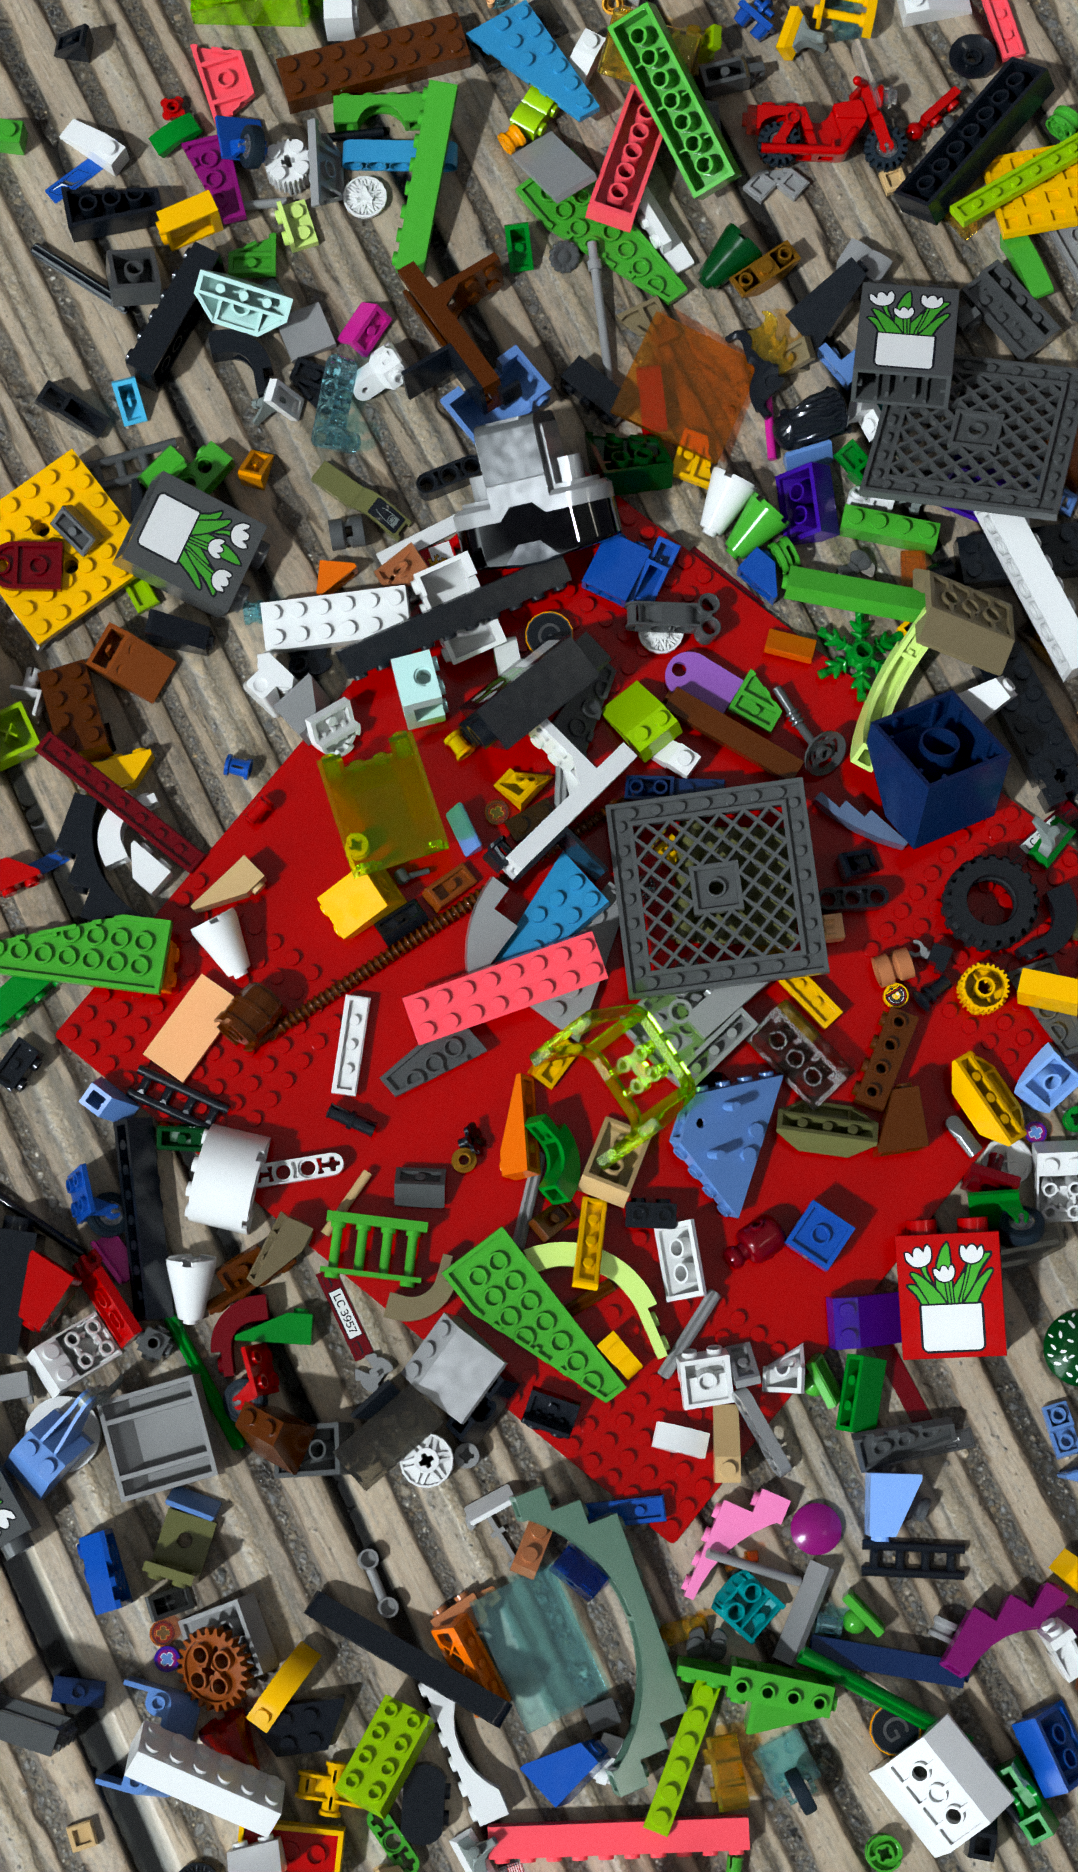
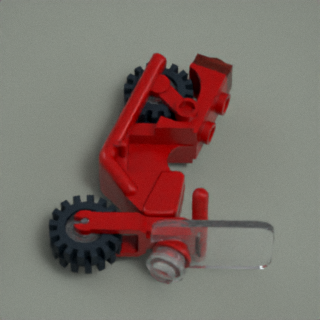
M858 38L853 40L851 48L859 76L853 78V83L857 88L849 95L850 101L835 103L829 116L823 122H812L806 107L800 106L798 103H787L786 106H780L774 102H763L762 105H748L747 112H742V127H746V135L759 136L757 144L758 155L765 164H770L769 167L777 166V169L782 168L784 165L787 167L790 162L793 163L794 161L840 163L848 156L867 121L871 134L867 136L864 145L866 162H869V166L871 168L875 167L878 172L884 170V173L889 170H896L897 166L900 167L907 153V139H904V133H900L897 127L893 129L891 128L892 125L886 126L880 111L882 106L891 109L892 104H897V90H893V85L884 87L881 84L876 87L863 47ZM798 125L805 144L800 143V135L797 134Z

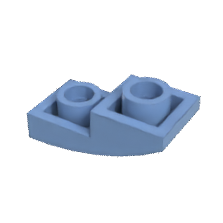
M1066 1400L1042 1407V1414L1056 1459L1059 1460L1078 1454V1437Z

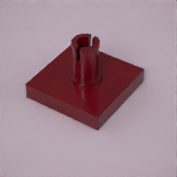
M991 1152L988 1156L987 1167L972 1162L961 1181L960 1189L969 1192L1018 1189L1021 1177L1002 1172L1001 1169L1005 1160L1004 1155L999 1154V1158L996 1159L997 1153Z

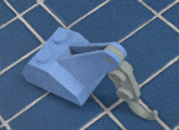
M120 1374L109 1387L107 1385H98L96 1388L91 1387L84 1390L65 1413L60 1408L52 1410L31 1428L12 1449L4 1466L39 1501L46 1498L95 1443L82 1431L91 1409H94L97 1405L102 1406L121 1386L125 1378L123 1374ZM80 1407V1410L77 1412L74 1419L71 1420L70 1417Z

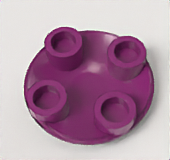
M807 1504L798 1509L792 1519V1539L796 1546L807 1554H826L836 1547L841 1538L842 1526L840 1519L833 1509L824 1504Z

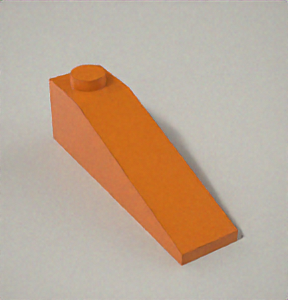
M522 1073L516 1074L500 1150V1170L502 1176L512 1180L541 1175L539 1142L524 1125L529 1117L537 1116L534 1078Z

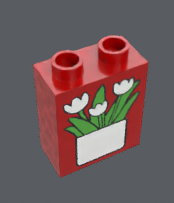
M988 1216L957 1218L958 1231L937 1232L936 1219L906 1220V1234H897L895 1236L903 1360L1007 1356L999 1229H988Z

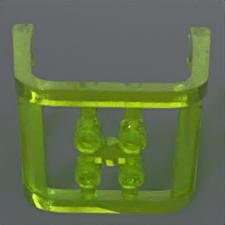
M636 1004L587 1010L529 1056L535 1067L555 1060L580 1055L585 1056L593 1063L630 1121L631 1130L617 1144L596 1158L597 1163L603 1170L612 1166L662 1130L695 1097L696 1093L694 1079L656 1020L646 1009ZM619 1020L590 1043L579 1042L560 1045L573 1034L579 1036L599 1024ZM639 1022L651 1039L648 1042L635 1046L631 1054L619 1058L616 1063L617 1065L612 1068L601 1053V1050ZM657 1048L665 1060L650 1067L645 1059L652 1056L654 1049ZM671 1069L681 1087L641 1114L632 1097L635 1094L647 1091L651 1087L652 1082H657L666 1077L668 1070ZM633 1070L634 1074L638 1077L633 1079L630 1086L626 1089L618 1076Z

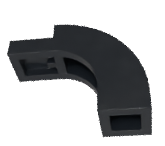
M224 329L209 331L208 338L214 363L237 360L247 364L254 373L258 398L263 397L265 389L268 387L269 376L274 375L270 358L263 346L253 337L240 331Z
M1069 883L1052 889L1042 896L1050 913L1049 930L1045 936L1018 947L1014 951L1017 960L1025 958L1026 961H1030L1040 956L1039 951H1041L1044 959H1047L1068 942L1074 932L1078 916L1076 898Z

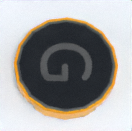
M553 611L535 615L529 621L525 631L526 644L529 650H532L548 636L571 635L573 638V628L569 620L562 614Z
M879 1707L871 1717L869 1734L872 1742L880 1751L896 1756L921 1737V1729Z

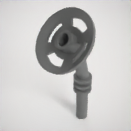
M781 685L777 686L773 691L787 713L785 716L790 718L788 721L792 722L791 726L796 727L809 745L804 756V764L807 771L815 776H823L832 772L844 757L846 751L844 737L839 732L833 730L825 731L815 737L803 722L805 720L804 717L801 718L802 714L798 713L799 709L794 707ZM833 739H836L837 741V751H835V743ZM829 758L832 759L828 764L819 768V763Z

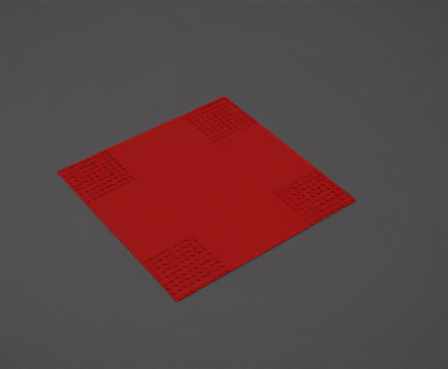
M585 471L586 477L591 476L587 471ZM618 495L545 512L531 502L524 516L483 526L470 541V545L466 546L461 552L468 551L472 562L478 564L481 571V577L478 578L480 586L520 569H508L506 567L517 545H520L517 532H522L524 543L539 540L537 528L541 527L543 538H550L551 547L561 552L570 567L572 580L566 582L567 587L556 592L553 591V588L545 591V597L533 602L531 598L522 602L523 607L511 612L509 608L500 612L502 616L496 618L505 637L516 636L520 658L530 651L525 638V631L529 621L535 615L542 612L553 611L562 614L569 620L573 628L574 641L587 632L611 657L612 660L609 664L617 672L602 708L635 681L642 684L662 703L669 691L665 683V671L668 663L680 653L696 652L742 680L746 678L750 669L754 670L759 681L769 691L771 698L783 711L771 734L728 712V708L724 712L726 716L804 761L805 752L809 745L796 727L791 726L792 722L788 721L790 718L785 716L787 713L773 691L774 688L781 685L794 707L799 709L798 713H801V718L804 717L805 719L803 722L815 737L825 731L833 730L839 732L846 742L844 757L832 772L823 776H815L807 771L803 763L795 778L803 777L818 891L820 892L824 888L877 884L884 886L888 890L889 899L885 906L877 911L842 913L845 932L844 940L826 943L830 973L809 976L843 1011L833 1023L824 1030L778 981H771L742 1007L759 1025L712 1070V1072H723L731 1083L737 1082V1077L752 1075V1078L759 1077V1072L773 1070L774 1074L784 1075L739 1218L723 1216L718 1211V1204L715 1200L707 1196L703 1191L702 1183L688 1172L689 1167L685 1161L679 1159L674 1154V1147L669 1142L679 1111L681 1089L669 1081L630 1041L621 1029L624 1024L620 1019L632 1008L638 1012L640 1008L636 1004L641 999L629 1000L620 925L605 966L608 979L602 980L599 983L579 1044L531 1007H526L470 1027V1031L488 1052L396 1098L380 1080L384 1073L418 1045L401 996L466 973L464 959L465 939L472 910L467 909V914L461 913V918L455 917V922L449 921V926L443 925V930L437 929L436 934L434 932L431 933V937H425L424 942L420 940L418 946L414 944L413 949L408 948L407 953L402 952L401 957L396 956L395 961L390 960L389 965L384 964L383 969L378 968L377 973L372 972L371 977L366 976L365 981H359V985L353 984V989L347 988V993L341 992V997L335 996V1001L329 1000L328 1005L323 1004L322 1009L317 1008L316 1013L311 1012L310 1017L305 1016L304 1021L300 1019L298 1025L294 1023L292 1029L288 1027L286 1033L282 1031L275 1040L271 1041L270 1039L250 1053L244 1051L245 1045L239 1043L236 1046L220 1033L183 1084L231 1105L228 1114L219 1112L214 1124L270 1137L271 1141L265 1163L325 1153H337L343 1158L345 1163L344 1169L339 1175L256 1188L254 1201L276 1219L280 1211L308 1223L313 1228V1236L308 1245L328 1262L332 1234L328 1237L321 1232L327 1224V1210L336 1211L363 1170H366L372 1176L348 1209V1213L428 1222L427 1233H421V1237H418L413 1277L421 1278V1283H415V1288L400 1286V1281L345 1275L386 1308L390 1292L407 1297H416L430 1290L436 1280L443 1254L453 1256V1262H455L500 1226H503L513 1239L527 1178L512 1180L502 1176L500 1170V1150L516 1074L522 1073L534 1078L528 1073V1070L556 1033L565 1036L581 1051L552 1090L534 1078L536 1115L547 1114L555 1125L565 1123L569 1128L579 1151V1182L606 1116L652 1134L626 1202H631V1198H646V1203H656V1199H671L672 1204H677L676 1222L694 1219L706 1291L708 1292V1290L712 1289L721 1296L688 1349H696L697 1352L707 1351L706 1347L710 1345H721L722 1348L750 1341L760 1373L761 1384L747 1386L746 1388L754 1397L769 1424L793 1393L762 1392L763 1366L771 1364L802 1343L805 1364L813 1354L818 1352L824 1354L829 1348L826 1297L872 1293L897 1261L895 1236L897 1234H906V1220L930 1219L965 1175L972 1162L976 1161L991 1142V1139L978 1133L952 1094V1061L971 1050L976 1056L983 1058L996 1068L1016 1100L1021 1104L1022 1100L1014 1094L1015 1086L1020 1076L1034 1056L1048 1042H1051L1056 1047L1028 1006L1017 1004V991L1010 981L1008 982L1010 987L1007 989L1010 992L1007 994L1006 1002L994 1013L991 1012L989 1015L986 1013L984 1016L982 1014L973 1015L966 1011L967 1007H962L963 1003H959L961 999L957 998L959 994L956 993V986L961 975L973 964L984 963L986 965L989 963L990 966L994 964L995 968L999 967L1000 970H1004L1003 974H1006L1015 969L1044 960L1041 951H1039L1040 956L1030 961H1026L1025 958L1017 960L1014 951L1020 946L1045 936L1048 932L1051 921L1050 913L1042 898L1046 892L1069 883L1075 895L1078 909V851L1069 844H1066L1047 870H1044L1031 859L1021 868L1024 873L1029 871L1032 875L1031 882L1037 885L1038 892L1036 897L1040 898V906L1037 908L1038 916L1032 925L1033 927L1019 942L1006 950L1003 948L999 952L992 953L990 950L979 952L976 951L975 947L967 948L963 946L964 942L960 939L956 941L952 936V930L946 928L944 924L946 921L945 916L941 915V896L947 881L961 864L967 860L971 861L976 856L982 855V857H987L988 854H996V858L1005 856L1036 828L1032 823L1034 817L1001 792L994 816L916 849H913L908 843L903 850L874 842L834 821L812 804L814 798L820 792L825 794L839 808L847 801L864 817L872 810L899 833L885 816L874 770L871 773L850 762L852 738L864 702L857 701V688L851 689L855 679L848 673L845 674L842 669L837 679H834V674H831L821 680L817 671L828 667L825 661L830 659L817 649L814 650L811 664L765 653L764 648L769 629L794 635L797 634L685 547H682L656 602L697 603L703 594L712 593L717 596L720 602V607L713 617L719 620L721 630L714 641L708 645L698 643L694 634L683 633L682 641L674 651L667 654H655L648 651L642 646L638 632L625 629L627 610L582 588V579L607 530L621 532L628 540L634 543L636 541L642 542L649 547L648 549L651 552L659 536L679 545L681 544ZM422 600L411 611V617L422 613L419 605L423 604ZM702 604L705 610L711 611L708 605ZM703 627L706 633L712 634L709 628ZM439 639L434 641L435 646L429 650L431 657H437L440 670L435 672L436 676L439 675L440 679H443L446 694L442 695V699L446 698L449 712L445 713L446 721L409 731L391 661H389L391 666L380 671L374 668L367 671V677L358 681L353 680L336 701L343 697L349 699L354 720L361 725V733L356 735L352 743L354 748L345 756L334 758L325 755L312 744L308 746L302 740L153 917L173 922L170 940L179 948L180 956L178 963H175L174 972L177 974L176 986L172 987V993L153 995L94 987L56 1032L57 1039L124 1094L127 1093L130 1087L138 1089L143 1079V1076L137 1074L140 1065L181 1082L144 1056L143 1053L201 974L233 996L253 982L264 985L283 1004L282 1014L279 1017L281 1021L284 1015L286 1017L289 1016L290 1011L292 1013L295 1012L296 1007L300 1009L302 1003L306 1005L308 999L312 1001L314 995L318 997L320 991L324 993L326 987L330 989L332 987L331 984L336 985L338 983L337 980H344L343 976H350L349 972L355 973V968L361 969L362 964L367 965L368 960L373 961L374 956L379 957L380 952H386L385 949L388 946L374 925L354 938L343 939L337 935L333 928L334 924L321 911V904L317 900L320 895L359 865L381 862L407 903L415 898L431 922L434 920V916L437 918L440 916V912L444 914L446 913L445 909H452L451 905H458L457 901L463 902V897L469 898V893L475 894V889L481 890V885L485 886L490 876L499 878L500 873L505 874L503 870L497 874L482 857L488 851L489 845L502 835L506 837V842L513 850L520 843H515L504 822L500 824L491 823L487 819L486 810L492 803H502L508 810L506 820L522 811L493 785L509 768L517 772L554 776L523 810L544 798L548 799L555 810L556 766L549 761L548 754L542 748L538 749L530 741L531 737L528 734L508 750L493 747L485 750L479 745L462 761H458L456 759L457 755L450 746L445 745L444 739L453 731L459 729L458 724L466 719L459 707L498 677L493 648L453 665L451 662H445L440 650L443 647ZM421 648L412 651V654L421 652ZM676 664L672 667V672L676 676H683L686 673V668L682 664ZM866 688V698H867V695H868V693H869V691H870V690H868L867 688ZM558 710L547 718L550 722L554 718ZM601 714L593 731L592 742L589 743L586 750V758L596 768L623 742L635 753ZM678 720L683 732L674 741L684 744L701 756L700 762L688 779H725L726 788L780 780ZM833 739L835 743V751H837V741L836 739ZM637 755L629 766L567 827L569 829L571 826L575 828L577 822L581 824L582 819L587 820L588 815L593 816L594 811H600V807L605 808V805L610 804V801L614 798L617 800L625 795L626 775L675 776V778H683L669 768L665 769L652 759L644 763ZM829 758L819 763V768L828 764L832 759ZM264 795L274 805L271 807L272 810H268L256 825L253 826L243 815L256 803L257 797L260 798ZM459 802L463 804L483 848L482 851L469 857H465L446 818V813ZM782 807L775 808L782 813ZM763 810L749 812H751L758 818V816L762 813ZM769 811L762 821L772 828L779 818ZM739 813L725 816L733 821ZM744 815L737 825L740 827H751L754 821ZM714 817L700 819L709 824ZM720 818L714 826L729 827V824ZM607 819L603 820V824L598 823L597 828L592 827L591 832L586 831L585 836L580 835V840L608 867V870L596 882L579 867L600 892H602L609 881L615 885ZM784 822L779 826V828H784ZM664 824L650 826H652L659 832V830L663 827ZM670 825L663 835L667 838L672 833L677 837L678 830ZM640 827L634 828V834ZM645 829L638 839L648 845L655 835ZM353 834H361L369 842L370 854L363 861L356 862L351 860L345 851L346 839ZM659 839L652 849L654 850L663 841ZM636 843L637 858L644 851V848ZM871 848L880 871L843 884L835 863L838 855ZM557 850L556 855L551 854L550 859L545 858L544 863L539 862L538 867L534 866L533 870L529 871L517 883L510 881L508 883V891L494 909L517 925L562 851ZM648 853L641 863L651 869L659 859ZM243 855L265 875L267 879L265 882L266 886L257 895L253 893L248 898L198 914L190 907ZM463 862L478 882L444 909L436 913L422 896L424 889ZM662 863L655 873L665 880L672 870ZM403 867L408 874L425 868H429L430 874L415 877L405 885L398 884L394 878V873ZM639 867L641 882L648 873ZM675 876L669 882L672 886H674ZM651 877L644 887L655 893L662 883ZM980 882L971 888L967 896V906L970 913L983 924L991 926L1000 925L1011 915L1013 909L1011 898L1007 891L996 883ZM666 887L658 897L668 904L673 898L674 892ZM642 891L644 907L651 897ZM877 892L870 894L873 902L881 903L883 901L881 894ZM854 894L846 895L847 903L851 905L858 903V898ZM825 895L821 897V903L825 906H832L833 899ZM655 901L647 911L657 918L664 907ZM233 907L237 912L251 965L247 968L248 973L237 979L233 975L228 977L192 935L190 930ZM670 911L662 919V922L671 928L672 913ZM645 915L647 931L654 921ZM797 924L796 934L799 935V932H798V924ZM658 925L651 933V936L660 942L668 932ZM648 939L649 955L657 946ZM670 939L664 945L673 953L679 947L675 946L674 941ZM1069 939L1051 957L1054 958L1061 976L1076 978L1078 974V941ZM913 940L921 941L924 947L929 950L932 949L934 942L953 949L943 973L950 980L952 988L938 997L935 1004H930L931 1010L929 1012L923 1010L913 997L915 990L921 993V989L924 986H930L941 976L933 972L935 967L927 964V959L920 957L911 958L915 969V977L905 981L896 978L895 982L905 986L909 994L906 1004L898 1009L919 1017V1020L891 1091L898 1084L911 1082L912 1087L919 1086L929 1146L922 1151L874 1158L872 1153L874 1147L849 1158L803 1152L795 1149L776 1132L779 1108H786L801 1100L852 1106L867 1115L871 1120L878 1122L880 1126L884 1110L880 1113L853 1102L855 1095L851 1094L856 1080L861 1081L864 1072L860 1071L865 1057L870 1058L873 1049L869 1048L874 1034L879 1035L882 1026L878 1025L882 1012H888L890 1008L884 1003L883 992L886 987L881 988L873 971L871 958L884 953L890 956L892 951L902 947H906L908 952L918 953L920 948L913 944ZM691 943L698 949L703 945L699 943ZM799 943V945L795 948L794 951H800V950H801L800 943ZM709 944L703 953L713 960L721 949L714 944ZM731 945L728 949L739 956L745 947L743 945ZM685 947L678 956L681 959L685 957L690 961L696 953L689 947ZM661 949L653 960L664 966L671 956ZM725 953L719 961L734 959ZM701 956L696 961L698 964L709 963ZM675 960L669 968H674L679 962ZM651 964V971L659 970ZM979 984V991L986 994L985 992L988 990V987L986 985L982 987ZM346 995L371 998L356 1097L331 1093ZM152 1081L146 1094L160 1100L166 1087ZM175 1091L169 1105L182 1110L188 1097ZM133 1100L158 1122L170 1121L186 1124ZM197 1101L191 1115L205 1121L211 1107ZM331 1103L351 1112L355 1110L358 1112V1115L377 1122L378 1124L372 1137L352 1128L350 1130L346 1129V1125L326 1118ZM950 1116L960 1118L967 1130L971 1132L983 1149L973 1157L969 1158L956 1139L947 1130L945 1121ZM474 1122L477 1128L481 1130L482 1135L480 1138L486 1140V1146L482 1147V1154L476 1155L477 1163L475 1168L468 1173H460L452 1165V1155L456 1150L460 1149L458 1139L465 1137L464 1127ZM539 1143V1152L545 1154L543 1147ZM461 1156L459 1159L460 1164L466 1165L469 1162V1158ZM334 1157L330 1158V1162L326 1164L321 1163L322 1159L317 1160L320 1166L319 1174L324 1173L322 1168L330 1167L332 1171H335L336 1166L340 1165V1161H335ZM545 1159L540 1183L542 1182L546 1173L547 1159ZM311 1161L304 1162L301 1166L302 1173L304 1175H312L315 1171L314 1163ZM286 1165L280 1166L276 1171L277 1177L283 1180L287 1179L290 1176V1168ZM268 1167L269 1173L263 1174L260 1172L258 1183H261V1179L264 1177H270V1182L274 1181L272 1167ZM396 1167L446 1169L445 1207L395 1206L394 1182ZM539 1189L532 1219L552 1205ZM576 1190L571 1202H566V1205L577 1218L546 1242H543L535 1231L529 1227L525 1249L554 1242L577 1243L583 1196L596 1197ZM812 1200L856 1228L826 1272L786 1245L772 1259L766 1260L763 1263H754L748 1259L745 1261L744 1266L738 1269H734L724 1256L727 1247L738 1244L737 1232L761 1215L772 1216L779 1223L787 1238ZM608 1202L602 1250L625 1262L639 1275L651 1291L657 1305L648 1308L650 1313L654 1311L658 1318L660 1326L656 1328L660 1336L665 1335L670 1347L666 1352L669 1354L704 1296L667 1302L654 1229L627 1228L625 1226V1206L621 1208ZM346 1224V1228H343L338 1268L353 1270L358 1235L356 1225ZM371 1227V1231H368L363 1271L376 1273L379 1271L383 1239L381 1228ZM396 1230V1234H393L388 1274L404 1275L408 1242L406 1231ZM557 1267L539 1272L564 1306L589 1291V1289L572 1287L574 1267ZM600 1274L599 1284L608 1280V1278ZM611 1281L615 1287L613 1293L573 1316L595 1347L614 1330L643 1365V1368L628 1381L602 1354L626 1385L622 1392L607 1403L560 1373L548 1363L542 1361L502 1332L493 1328L481 1318L475 1316L456 1291H454L448 1303L436 1314L420 1321L402 1322L424 1340L444 1312L461 1317L508 1363L505 1369L520 1383V1386L505 1406L520 1420H522L533 1385L582 1402L569 1439L556 1438L549 1432L541 1429L532 1430L616 1499L664 1494L667 1521L646 1524L668 1542L675 1543L722 1484L714 1482L713 1406L684 1410L677 1368L670 1379H665L658 1374V1370L666 1357L657 1359L634 1304L627 1294L613 1281ZM805 1365V1375H806V1374L809 1373V1371H808V1369H807V1367H806V1365ZM733 1384V1392H734V1391H736L737 1389H736V1386ZM739 1411L740 1452L742 1458L756 1440ZM656 1422L675 1424L710 1433L705 1459L651 1447Z

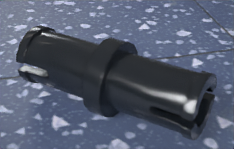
M331 1103L326 1114V1118L346 1125V1129H355L369 1137H372L378 1124L358 1115V1112L355 1110L351 1112L334 1103Z

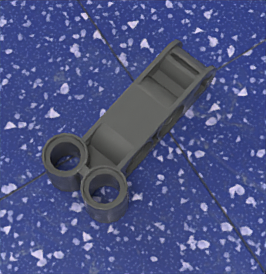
M712 593L703 594L697 603L630 601L624 604V608L627 610L625 629L633 632L694 634L698 643L708 645L714 641L721 630L719 620L713 617L720 607V602L717 596ZM702 604L708 605L711 611L705 610ZM703 627L709 628L712 634L706 633Z

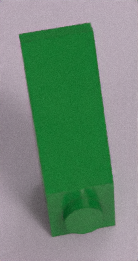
M294 1308V1313H285L236 1334L235 1340L313 1345L315 1315L309 1314V1309Z

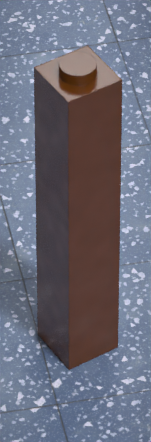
M676 687L674 692L669 690L662 702L679 721L780 780L795 778L804 763L800 758L679 687Z

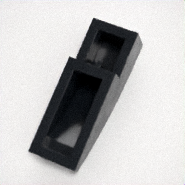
M49 380L34 402L60 420L96 439L100 437L111 420L73 393L66 392Z

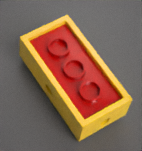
M286 1820L277 1821L271 1833H273L274 1837L281 1836L288 1866L285 1872H342L346 1835L345 1826ZM239 1826L238 1842L247 1840L248 1844L258 1842V1837L262 1836Z

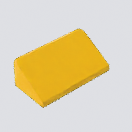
M556 1033L530 1067L528 1073L552 1090L581 1050L565 1036Z

